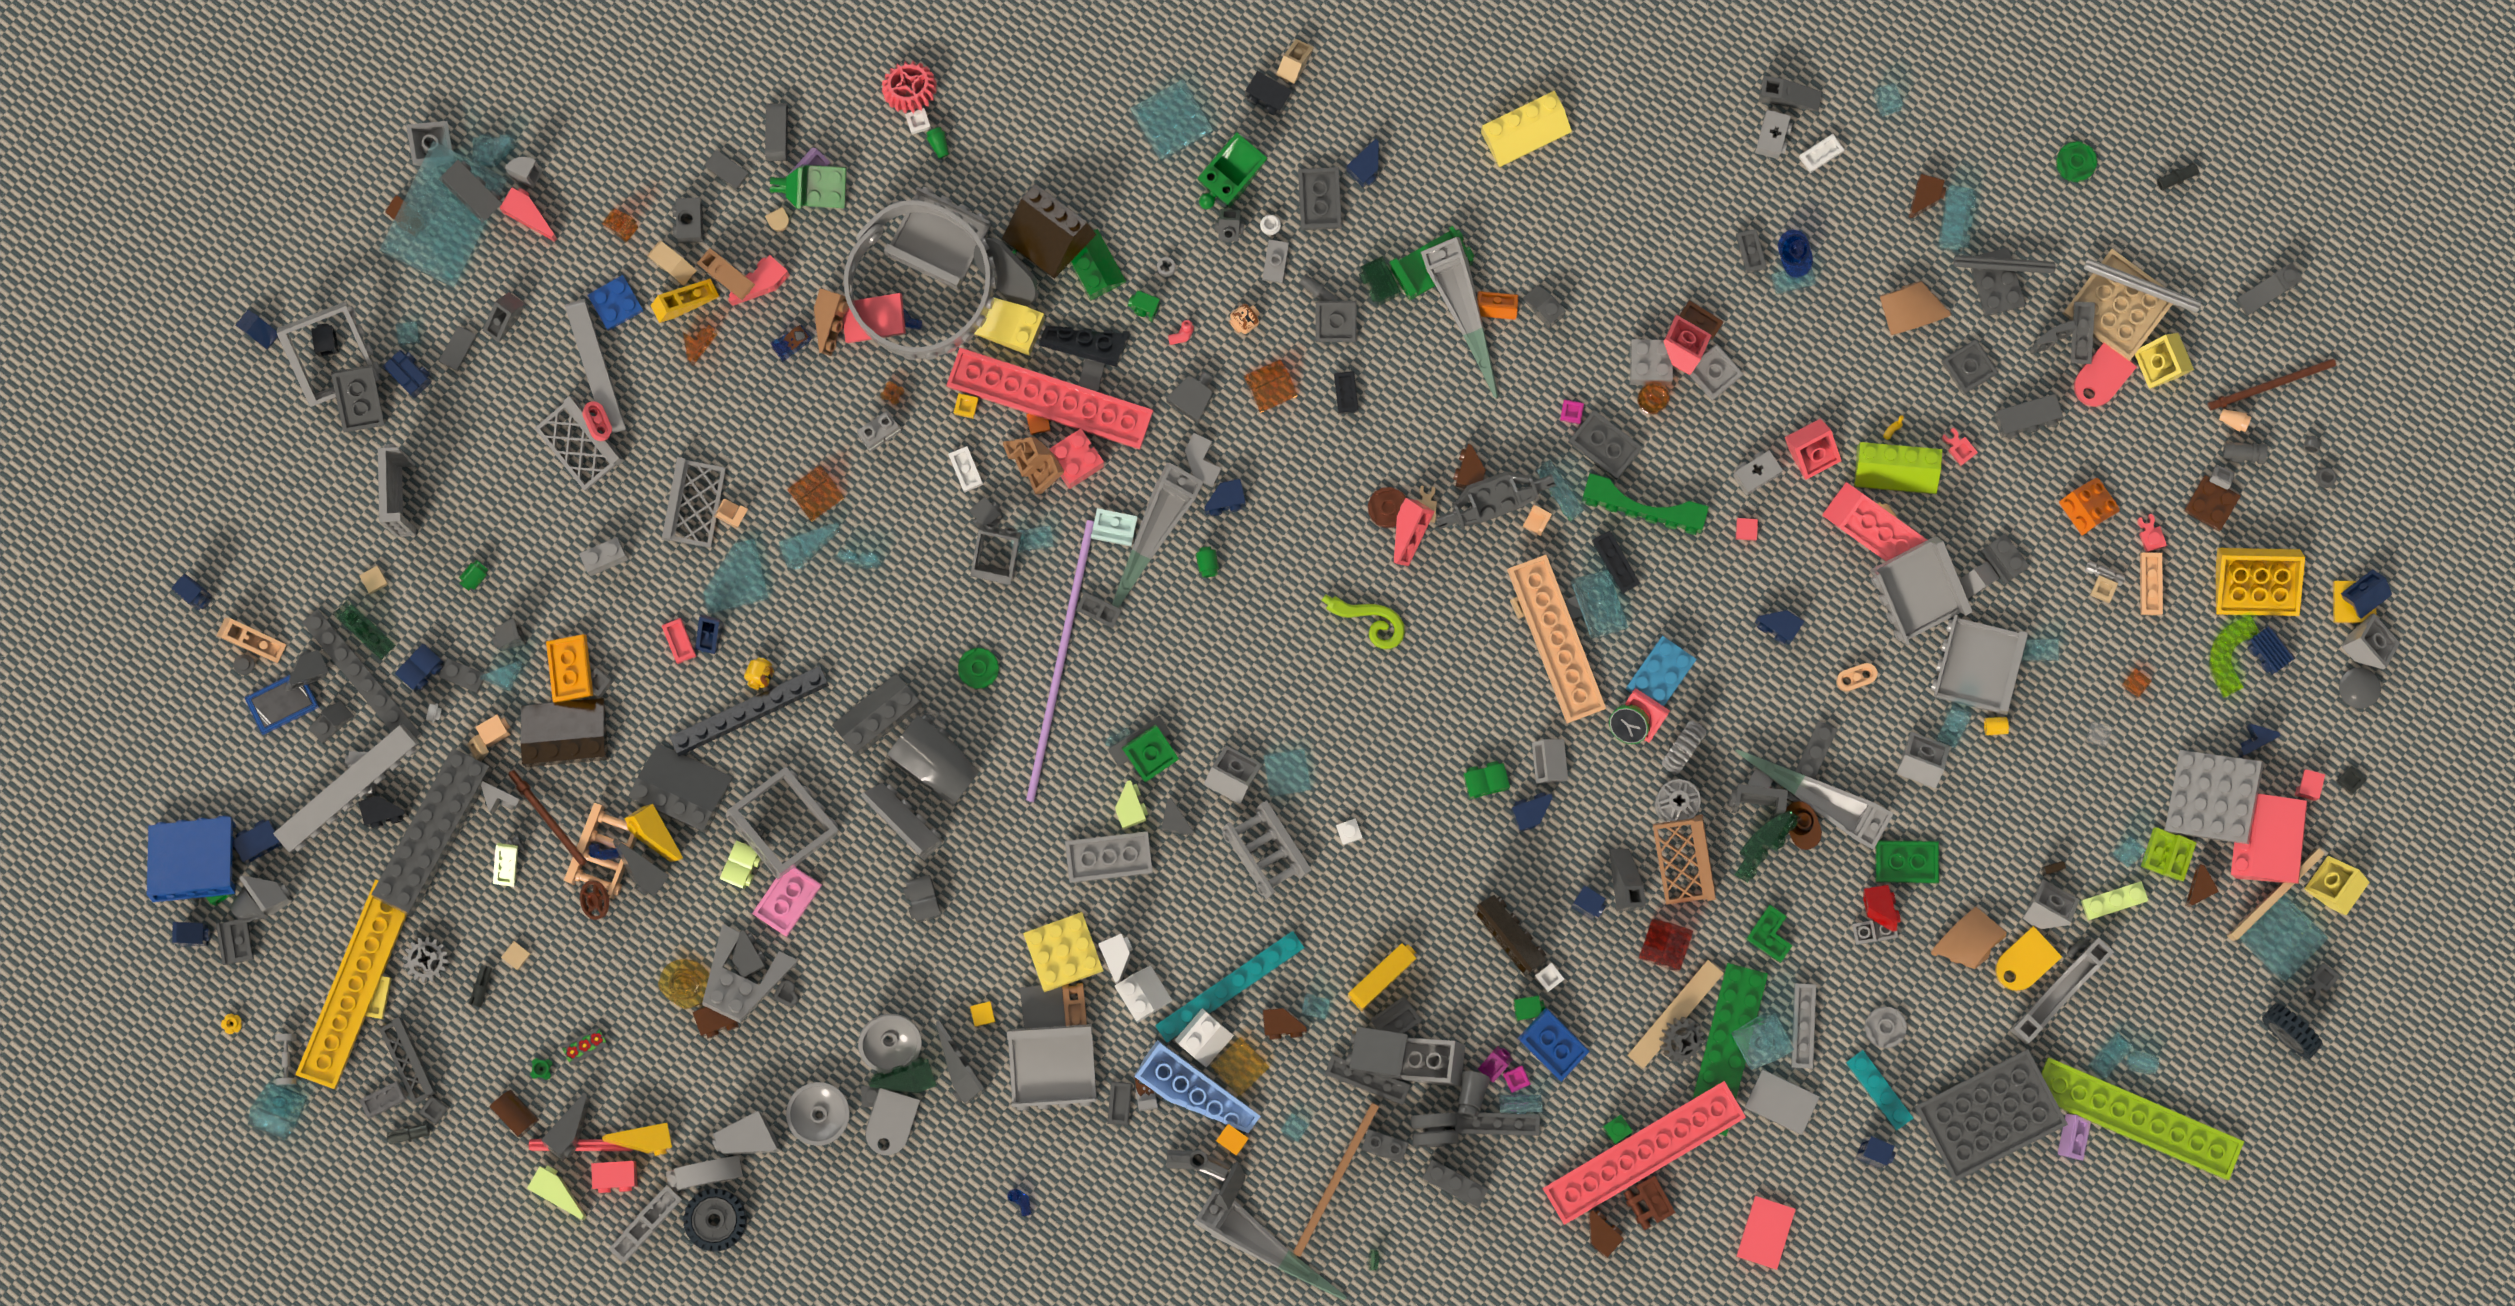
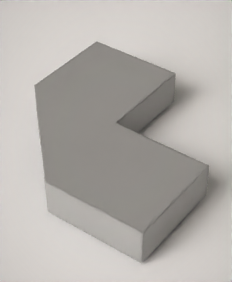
M1193 433L1185 449L1192 474L1202 480L1204 484L1213 488L1222 468L1204 460L1212 441Z

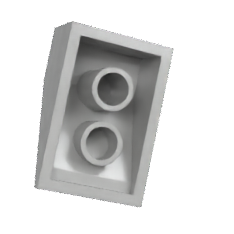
M1407 1038L1400 1077L1396 1080L1461 1087L1465 1045L1449 1040Z

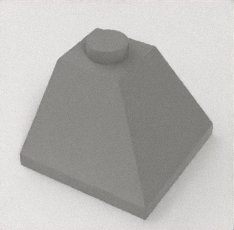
M2373 613L2348 634L2342 648L2355 662L2385 669L2400 642Z
M243 875L239 877L264 913L272 916L292 902L289 897L291 892L285 884L281 885L277 882Z
M2043 879L2031 899L2023 919L2040 929L2070 925L2080 900Z

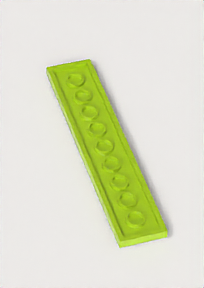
M2048 1057L2046 1059L2041 1074L2060 1109L2073 1115H2078L2094 1124L2228 1181L2230 1179L2244 1141Z

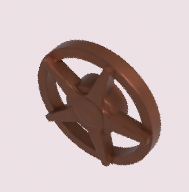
M599 881L586 882L580 891L582 910L587 917L593 920L605 917L609 909L610 895H608L606 888ZM593 884V892H587L588 886ZM585 896L587 897V904L589 906V909L586 906ZM595 908L598 909L600 913L599 916H595L592 914Z

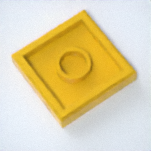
M2357 581L2333 582V623H2362L2371 614L2374 613L2376 615L2375 608L2360 619L2354 607L2342 598L2341 593Z

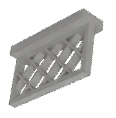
M568 396L560 407L534 429L582 489L587 491L616 465H620L625 460L608 439L597 441L591 436L582 415L584 408L576 398ZM565 409L570 414L569 423L559 422V415ZM547 424H555L553 436H547L542 429ZM558 425H569L567 437L557 436ZM572 426H580L582 429L581 438H571ZM597 430L598 433L603 434L601 430ZM557 439L567 440L566 452L559 451L556 448ZM571 440L581 441L580 453L570 452ZM585 441L592 442L595 445L594 454L584 453ZM570 455H580L578 467H571L569 464ZM583 456L594 457L593 468H582ZM597 457L605 458L609 465L604 469H596ZM582 470L592 471V478L586 484L581 479Z
M677 457L661 540L711 548L716 522L714 515L719 506L725 467ZM688 466L697 467L701 474L691 480L687 474ZM712 470L721 472L719 480L713 484L706 476ZM704 477L710 486L700 492L693 482ZM691 484L698 494L688 500L683 491L684 488ZM712 488L716 494V499L708 504L702 494ZM700 496L706 506L696 512L690 502ZM715 503L714 510H712L710 506ZM688 504L694 514L684 520L679 512L682 507ZM708 508L712 514V519L704 524L698 514ZM696 516L702 526L692 532L686 522ZM678 517H679L680 520L682 521V522H680L679 524H677V522H678ZM711 523L710 531H709V529H708L706 526ZM684 524L690 534L684 538L676 537V529ZM704 528L709 535L708 542L699 541L694 534Z

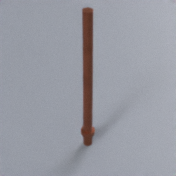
M2330 359L2226 397L2220 396L2218 400L2207 403L2210 411L2220 407L2222 409L2226 408L2228 404L2335 367L2336 361L2335 359Z

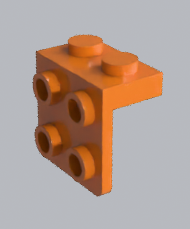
M2094 478L2059 501V504L2081 536L2120 511V508L2099 478Z

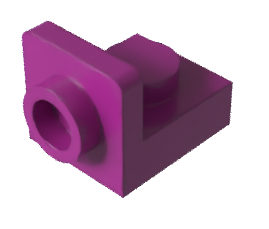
M1497 1046L1479 1066L1478 1070L1491 1079L1490 1081L1494 1083L1513 1061V1058L1506 1049Z

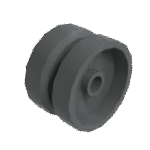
M1456 1113L1411 1116L1413 1129H1425V1132L1412 1135L1413 1147H1443L1459 1143L1457 1131L1445 1130L1447 1127L1457 1125Z

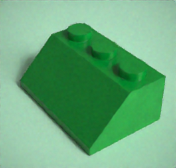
M1098 229L1093 230L1096 236L1070 262L1090 301L1126 283Z

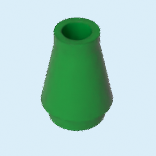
M941 127L926 132V139L935 151L938 159L950 155L946 134Z

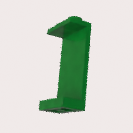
M1451 226L1449 227V232L1402 259L1397 260L1395 258L1389 262V268L1409 301L1436 286L1427 272L1421 254L1422 251L1459 237L1465 255L1468 257L1469 266L1473 265V258L1475 256L1469 246L1465 247L1462 242L1464 237L1459 229L1455 230Z

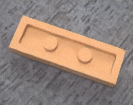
M2140 553L2141 615L2163 614L2162 553Z

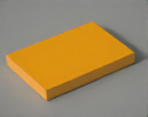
M581 634L546 641L553 702L593 696L587 636Z

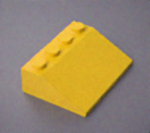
M2217 548L2216 614L2300 616L2305 556L2300 549Z

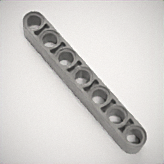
M581 299L566 304V312L594 401L603 406L612 426L611 434L626 430L625 422L586 300Z

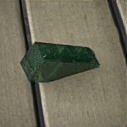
M918 1058L913 1060L911 1065L905 1067L899 1065L892 1068V1072L886 1074L879 1072L872 1075V1079H869V1086L919 1093L937 1086V1081L929 1059Z

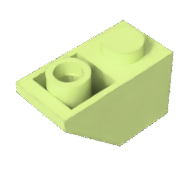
M1131 780L1126 782L1115 807L1123 830L1145 822V816L1148 815L1145 804L1139 803L1138 796L1141 794L1137 784L1132 785Z

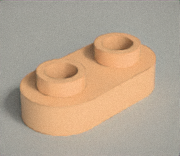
M1864 663L1844 670L1837 676L1836 684L1840 690L1845 692L1869 685L1877 678V669L1870 663ZM1867 671L1870 675L1869 678H1864L1862 673ZM1844 678H1848L1850 680L1849 685H1845L1843 683Z

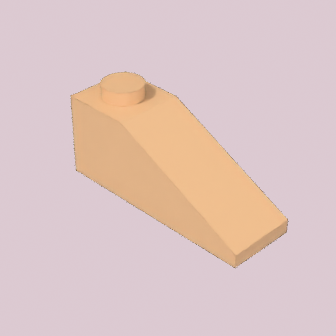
M227 617L224 618L216 635L275 663L279 662L286 647V644Z

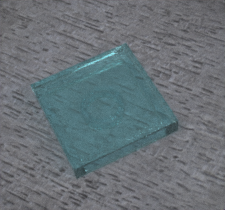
M1304 749L1263 755L1270 797L1311 790Z

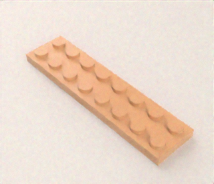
M1547 555L1508 568V574L1566 723L1568 724L1605 710L1606 706Z

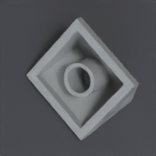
M447 121L406 125L413 165L432 169L454 160Z

